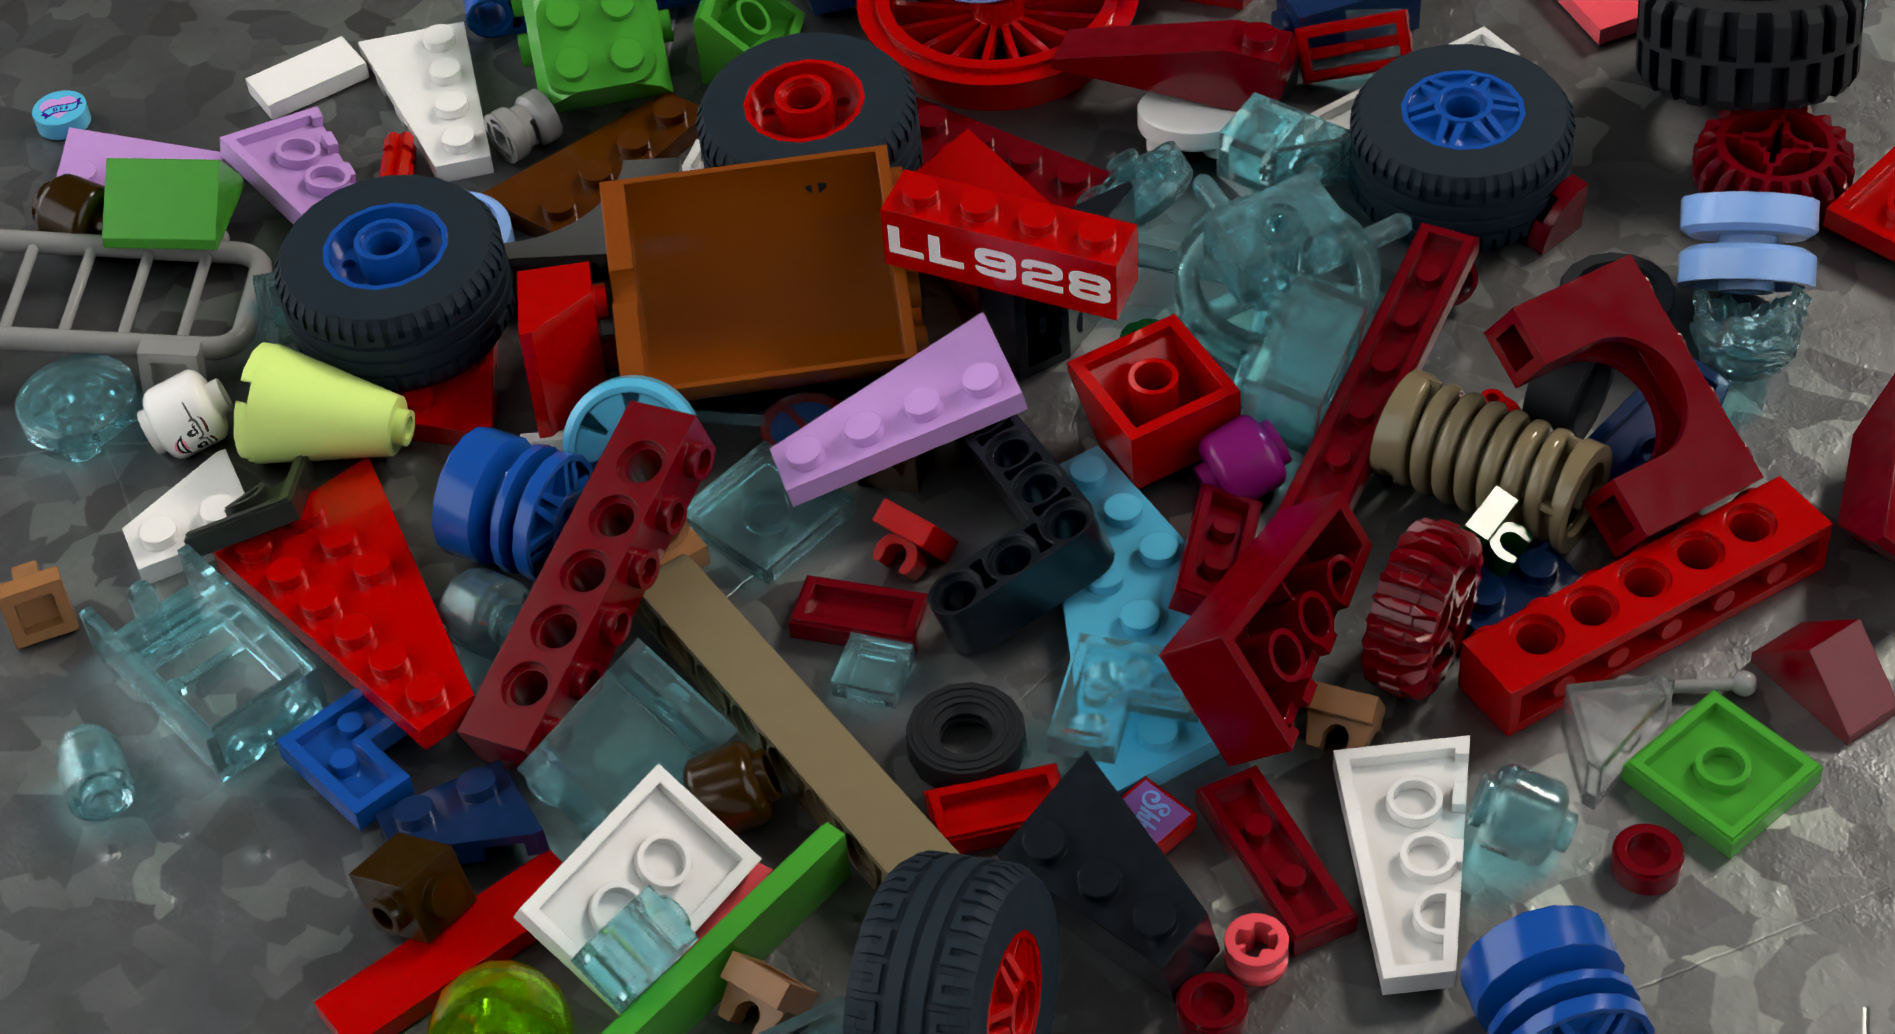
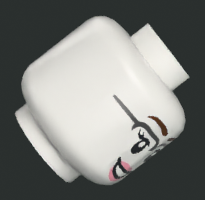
M188 369L148 389L143 397L144 409L137 412V417L145 436L158 454L162 455L168 452L175 458L187 459L226 438L229 430L226 414L233 411L234 406L219 379L215 378L207 382L200 373Z

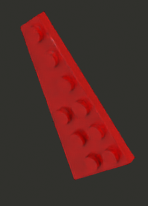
M364 458L310 492L300 520L213 553L220 571L348 683L354 688L357 687L371 703L425 750L460 727L475 698L474 693L369 458Z

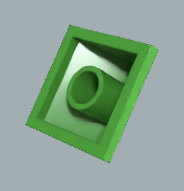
M701 0L693 21L702 84L710 85L728 62L747 49L770 39L800 33L806 14L788 0Z
M106 158L102 228L104 248L218 250L245 187L243 176L221 160Z

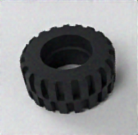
M1638 0L1635 65L1643 81L1653 91H1661L1664 97L1672 100H1686L1689 105L1699 107L1704 105L1716 106L1718 110L1734 111L1735 108L1751 109V111H1768V108L1779 107L1786 110L1799 108L1804 103L1814 105L1826 101L1828 96L1836 97L1843 93L1860 71L1865 0Z

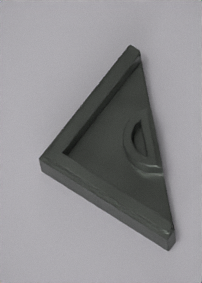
M300 455L295 457L287 478L271 489L267 490L265 484L261 482L227 505L224 510L227 517L187 532L184 543L192 558L197 559L300 520L317 474L308 456L303 457Z

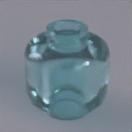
M485 567L470 568L458 574L446 587L439 606V616L451 643L485 658L495 659L530 591L523 583Z
M1508 764L1503 766L1496 775L1488 772L1483 775L1470 805L1467 825L1476 828V841L1484 850L1527 866H1538L1550 856L1553 850L1565 853L1577 827L1578 813L1568 810L1569 793L1568 788L1563 782L1516 764Z

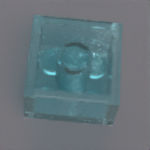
M1297 273L1288 293L1278 290L1272 299L1265 317L1264 325L1269 328L1262 346L1254 342L1251 344L1239 372V378L1243 379L1240 387L1241 405L1244 406L1243 415H1251L1258 422L1267 418L1278 431L1287 448L1305 455L1360 347L1369 301L1301 273Z

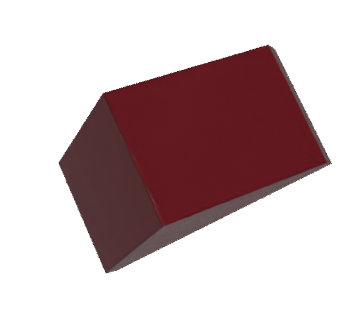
M1860 619L1801 622L1752 652L1751 662L1846 745L1854 742L1895 715V694Z

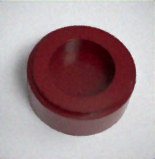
M1645 823L1629 826L1622 830L1613 842L1610 860L1612 875L1622 887L1633 893L1647 896L1663 894L1674 888L1681 878L1685 857L1684 848L1678 837L1664 827Z
M1205 972L1191 977L1180 987L1176 996V1021L1182 1034H1243L1249 1022V998L1245 988L1236 979L1223 973Z

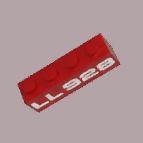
M906 169L901 173L880 209L885 264L1116 321L1138 280V224Z

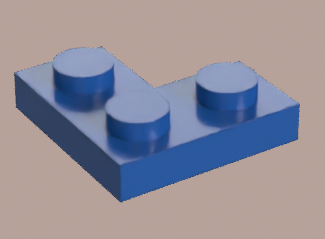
M357 687L276 740L281 758L359 831L376 821L375 813L397 804L405 797L415 794L411 777L383 752L408 734L371 703Z

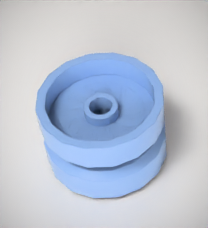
M1754 191L1707 192L1684 196L1681 199L1680 231L1694 239L1718 243L1692 245L1678 254L1677 285L1685 288L1717 291L1734 295H1769L1813 290L1816 288L1817 256L1802 247L1782 245V243L1806 241L1819 232L1820 201L1813 197L1797 194Z

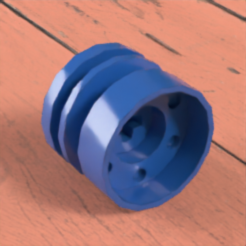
M476 427L464 435L454 447L439 476L432 511V528L437 544L448 554L480 564L496 563L504 572L522 574L526 579L536 581L593 472L592 465L583 455L570 451H558L556 447L550 445L535 444L532 446L524 437L491 427Z
M1552 905L1523 912L1496 925L1477 940L1461 962L1460 982L1477 1021L1488 1034H1654L1655 1032L1647 1012L1640 1003L1637 990L1628 976L1623 975L1625 965L1606 925L1598 913L1584 907Z

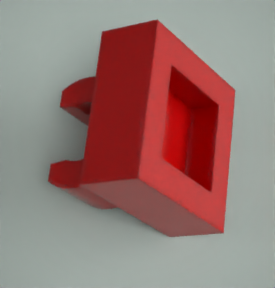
M884 498L872 521L890 532V534L882 537L875 545L873 559L889 568L895 555L902 550H906L907 556L899 569V573L914 582L922 576L926 569V553L947 564L959 541L933 523Z

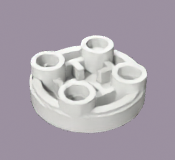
M1148 92L1138 103L1137 125L1140 133L1146 138V149L1152 155L1168 157L1177 154L1179 151L1203 152L1210 158L1220 159L1237 150L1238 141L1246 136L1251 128V115Z

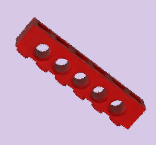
M1781 476L1757 488H1747L1723 506L1705 515H1695L1675 531L1653 542L1641 543L1627 556L1600 570L1592 569L1587 571L1575 583L1548 597H1538L1530 601L1521 611L1494 625H1485L1475 630L1461 643L1458 685L1493 723L1509 737L1612 682L1620 675L1627 674L1823 569L1833 523Z

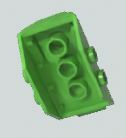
M511 0L514 18L525 16L528 32L517 35L523 67L534 66L538 90L549 99L557 113L674 92L664 43L674 42L671 19L668 9L658 11L656 0Z

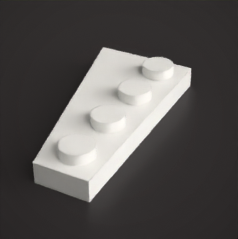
M464 21L447 25L436 24L427 29L358 42L361 57L366 62L367 68L372 69L378 86L385 96L388 95L401 123L403 126H407L414 136V144L435 178L451 182L494 173Z
M1470 735L1333 750V771L1382 995L1455 987Z

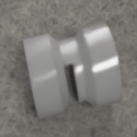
M531 89L517 97L513 107L509 109L500 107L487 114L484 118L485 130L493 147L503 159L511 164L517 163L529 156L531 148L536 144L545 146L561 137L563 132L561 121L554 106L537 89Z

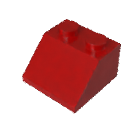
M590 261L517 271L518 332L540 438L552 437L558 431L565 428L571 411L580 399L598 384L609 380V371L619 370L615 335L603 336L600 321L610 319L605 283H593Z
M1175 313L1067 362L1068 373L1099 447L1138 489L1200 461L1201 458L1198 452L1200 440L1241 415V390Z

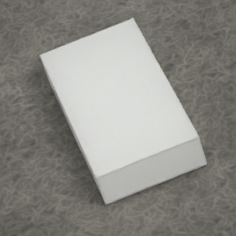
M340 36L247 77L245 80L251 96L272 120H275L369 78L366 62L344 37Z

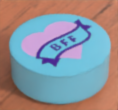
M62 90L50 93L38 100L32 109V116L39 134L51 140H66L69 127L85 130L91 122V113L86 99L76 91Z

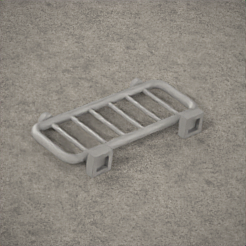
M0 229V252L25 253L0 320V350L135 356L138 361L143 397L148 389L184 370H194L207 380L204 360L225 359L237 355L246 349L254 339L272 278V262L262 249L253 244L230 241L227 231L224 233L218 250L104 248L102 234ZM38 254L83 256L58 329L12 327ZM96 257L141 259L118 332L71 330ZM153 260L199 262L177 335L130 333ZM211 263L238 264L248 267L249 272L233 328L220 336H189Z

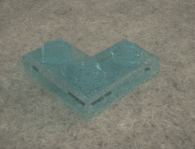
M1079 632L1046 735L1047 752L1080 758L1087 750L1094 761L1115 764L1130 712L1197 723L1199 718L1177 683L1172 679L1170 672L1159 656L1166 646Z

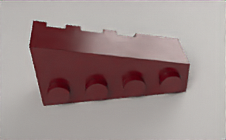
M1340 491L1279 510L1159 654L1172 679L1177 683L1229 767L1293 750L1300 732L1293 725L1300 708L1308 707L1311 704L1318 686L1311 677L1319 657L1331 653L1337 638V634L1334 631L1335 616L1338 610L1349 607L1373 546Z

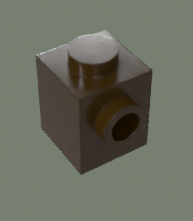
M397 832L348 874L376 929L392 936L399 935L428 944L477 901L451 845Z

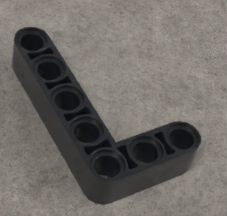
M1017 414L955 440L1021 523L944 573L933 583L929 590L928 603L953 648L962 654H981L993 648L1099 579L1110 569L1114 562L1115 551L1091 503Z

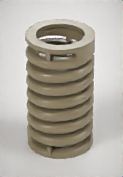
M1415 369L1408 373L1391 394L1375 429L1370 452V466L1373 473L1380 477L1392 476L1399 485L1414 487L1418 493L1424 496H1435L1443 504L1457 505L1462 512L1467 514H1474L1493 489L1499 486L1519 500L1506 522L1517 523L1525 527L1533 536L1532 542L1539 543L1544 540H1550L1554 550L1561 554H1567L1581 540L1592 522V518L1582 501L1608 483L1612 466V450L1610 446L1591 438L1580 439L1575 437L1573 432L1566 428H1558L1553 431L1549 421L1536 419L1531 422L1527 412L1513 410L1509 413L1505 403L1500 401L1487 403L1485 397L1478 392L1464 394L1463 388L1458 384L1450 383L1442 387L1443 382H1440L1436 375L1424 370ZM1572 512H1576V517L1567 528L1568 516Z

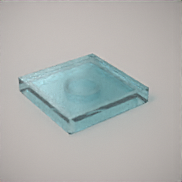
M764 440L692 498L687 508L686 521L706 544L769 585L856 512L854 496L841 488L793 507L770 451L773 445Z

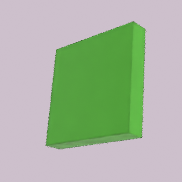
M1713 690L1623 764L1621 780L1721 854L1731 859L1821 781L1824 767Z

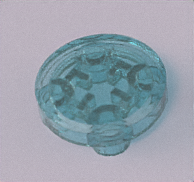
M1174 141L1165 142L1154 150L1139 155L1135 148H1130L1119 153L1109 161L1106 168L1110 175L1103 184L1094 186L1084 192L1078 198L1076 205L1130 181L1134 185L1135 224H1138V228L1157 218L1180 198L1192 180L1193 169Z
M101 354L68 356L42 367L23 384L15 401V413L26 438L42 449L65 453L67 458L74 462H85L96 457L100 453L102 445L118 436L130 424L138 421L137 412L144 409L131 370L118 359Z

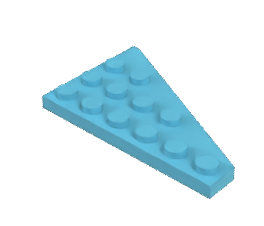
M1097 445L1060 463L1059 466L1091 503L1115 551L1114 562L1110 569L1099 579L1063 601L1062 608L1066 625L1082 754L1086 750L1120 796H1123L1145 776L1160 786L1217 756L1220 752L1159 656L1161 651L1190 618L1189 615L1168 609L1185 540Z

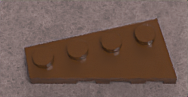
M671 92L664 93L482 194L488 195L501 203L510 216L512 227L533 238L559 230L582 218L601 202L599 182L618 180L623 160L677 158L692 146L696 139H699L696 125L699 105Z

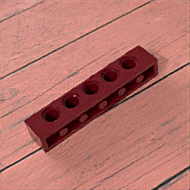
M630 400L457 731L482 762L490 764L500 759L507 770L549 782L560 760L564 759L570 752L575 730L588 704L598 696L603 684V675L617 647L627 639L631 629L632 617L645 591L654 585L659 574L660 562L673 536L678 534L685 524L687 508L701 481L705 480L712 470L714 455L717 449L696 415Z

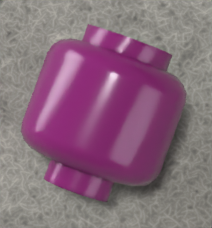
M1244 414L1207 434L1200 440L1198 452L1203 463L1194 467L1193 470L1201 485L1202 483H1207L1222 488L1230 494L1258 500L1284 484L1287 477L1285 465L1291 463L1292 458L1284 441L1270 420L1266 418L1258 422L1251 415Z

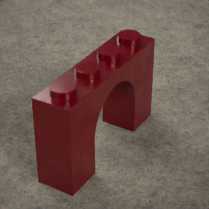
M1631 254L1513 307L1484 332L1485 337L1515 388L1521 387L1565 365L1590 361L1610 366L1624 374L1638 387L1647 400L1655 423V444L1648 462L1614 478L1582 501L1615 558L1634 549L1639 544L1648 542L1685 523L1691 517L1703 514L1723 504L1764 478L1754 462L1751 450L1741 440L1720 405L1717 393L1707 383L1689 353L1683 336L1673 326L1655 296L1650 281L1642 274Z

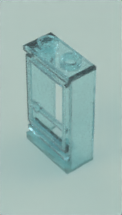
M186 544L177 550L189 585L160 602L156 589L147 580L136 581L127 592V597L136 619L117 631L91 606L80 611L79 615L95 654L104 663L107 662L215 771L217 778L223 783L243 768L257 762L264 754L278 745L276 740L330 704L318 667L189 544ZM222 626L237 639V641L180 678H173L166 682L155 671ZM246 648L279 681L210 726L182 698L187 692L186 687Z

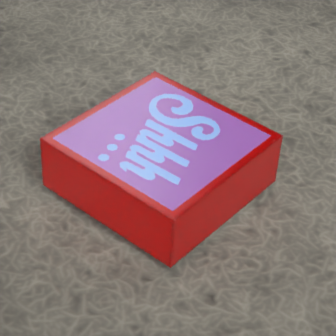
M1146 776L1121 796L1164 855L1169 853L1196 829V813Z

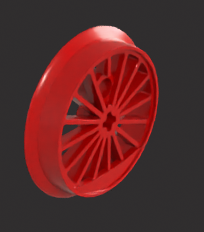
M857 0V14L867 38L874 46L900 64L901 68L908 74L916 93L935 102L957 108L980 111H1004L1033 107L1057 100L1092 81L1094 78L1052 69L1053 58L1068 29L1129 26L1137 11L1139 0H1002L982 4L965 3L955 0H916L919 2L906 0ZM999 44L1003 45L1007 59L995 60ZM1016 46L1028 56L1019 57ZM984 49L981 60L975 59L977 55Z

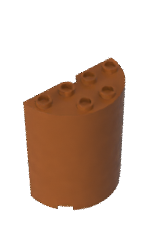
M887 145L599 182L608 271L613 296L612 308L620 376L642 375L658 379L676 389L687 401L885 375L929 347L926 324H923L922 299L918 271L885 264L880 209L902 173L901 166L890 168ZM818 183H826V189L819 193ZM811 184L813 193L807 191L805 186Z

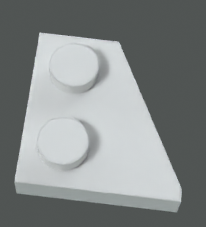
M226 449L213 454L122 528L144 586L216 560L213 553L193 559L184 543L187 532L227 517L224 512L225 507L245 494Z

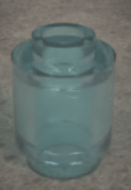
M97 724L76 726L61 737L55 753L54 763L71 813L81 820L90 822L105 821L123 813L132 804L136 794V787L119 739L106 728Z

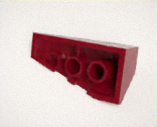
M1242 20L1079 28L1068 29L1053 58L1052 69L1271 120L1298 58L1299 48L1293 32L1276 29L1264 22L1250 23Z

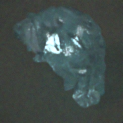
M1796 285L1792 287L1790 296L1776 297L1770 304L1763 302L1753 311L1750 302L1738 304L1729 294H1724L1719 299L1717 297L1711 298L1708 290H1704V288L1694 290L1691 302L1695 307L1693 321L1689 324V329L1693 336V342L1700 352L1699 361L1731 383H1751L1781 372L1783 367H1788L1798 355V347L1803 335L1802 324L1808 318L1809 314L1806 308L1812 302V299L1807 293L1803 292L1801 287Z

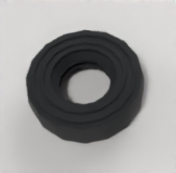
M980 683L949 684L930 692L913 708L906 725L908 759L920 779L935 789L1018 771L1027 750L1024 716L1012 697L994 686ZM962 723L983 725L993 735L988 746L976 753L969 754L950 752L944 748L940 740L948 728Z

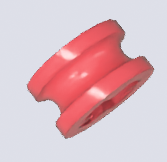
M1262 913L1242 915L1232 921L1225 931L1224 963L1228 973L1238 982L1247 986L1262 987L1279 980L1288 968L1289 935L1285 926L1278 919ZM1255 942L1268 945L1267 949L1261 950L1258 957L1246 955V951H1250L1254 947Z

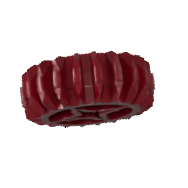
M1811 105L1801 109L1784 110L1781 107L1768 108V111H1751V109L1737 108L1736 111L1720 110L1717 119L1706 120L1705 127L1701 134L1698 135V141L1694 144L1692 155L1693 186L1697 187L1700 193L1754 191L1813 197L1820 201L1819 222H1824L1826 208L1853 185L1855 168H1853L1855 159L1853 153L1854 144L1847 141L1846 128L1832 126L1831 115H1813Z
M1424 517L1422 520H1416L1399 537L1397 548L1390 552L1388 564L1384 572L1380 573L1378 588L1372 596L1371 610L1365 619L1367 628L1361 640L1364 649L1360 658L1364 677L1371 684L1379 686L1384 692L1404 699L1407 696L1421 701L1426 696L1429 697L1438 688L1439 682L1446 679L1448 668L1451 664L1455 663L1456 653L1464 640L1467 626L1471 621L1473 607L1478 600L1476 596L1478 586L1482 580L1480 570L1484 562L1481 541L1476 537L1475 533L1461 529V525L1440 519V521Z

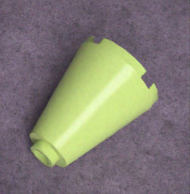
M262 342L252 351L243 369L240 381L250 382L251 386L247 402H235L234 440L237 453L241 458L249 459L248 461L255 462L256 464L293 462L294 458L300 455L303 457L308 456L310 461L393 457L398 453L401 446H408L412 440L415 429V413L413 410L408 409L404 396L282 344Z

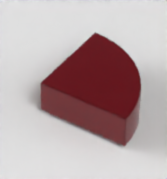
M1572 174L1552 191L1551 195L1558 200L1547 214L1543 223L1535 218V222L1531 224L1527 246L1544 255L1581 228L1588 183Z

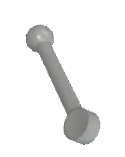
M1746 670L1738 671L1732 677L1643 682H1640L1633 675L1625 674L1620 675L1614 680L1613 695L1617 701L1626 704L1634 703L1639 699L1640 695L1712 692L1713 690L1733 691L1739 696L1746 697L1756 691L1758 681L1753 673Z

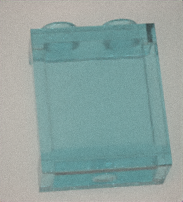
M637 638L520 764L517 770L527 778L526 782L530 791L540 801L549 806L558 807L578 825V832L585 841L658 763L684 786L683 770L686 762L694 756L726 744L738 729Z

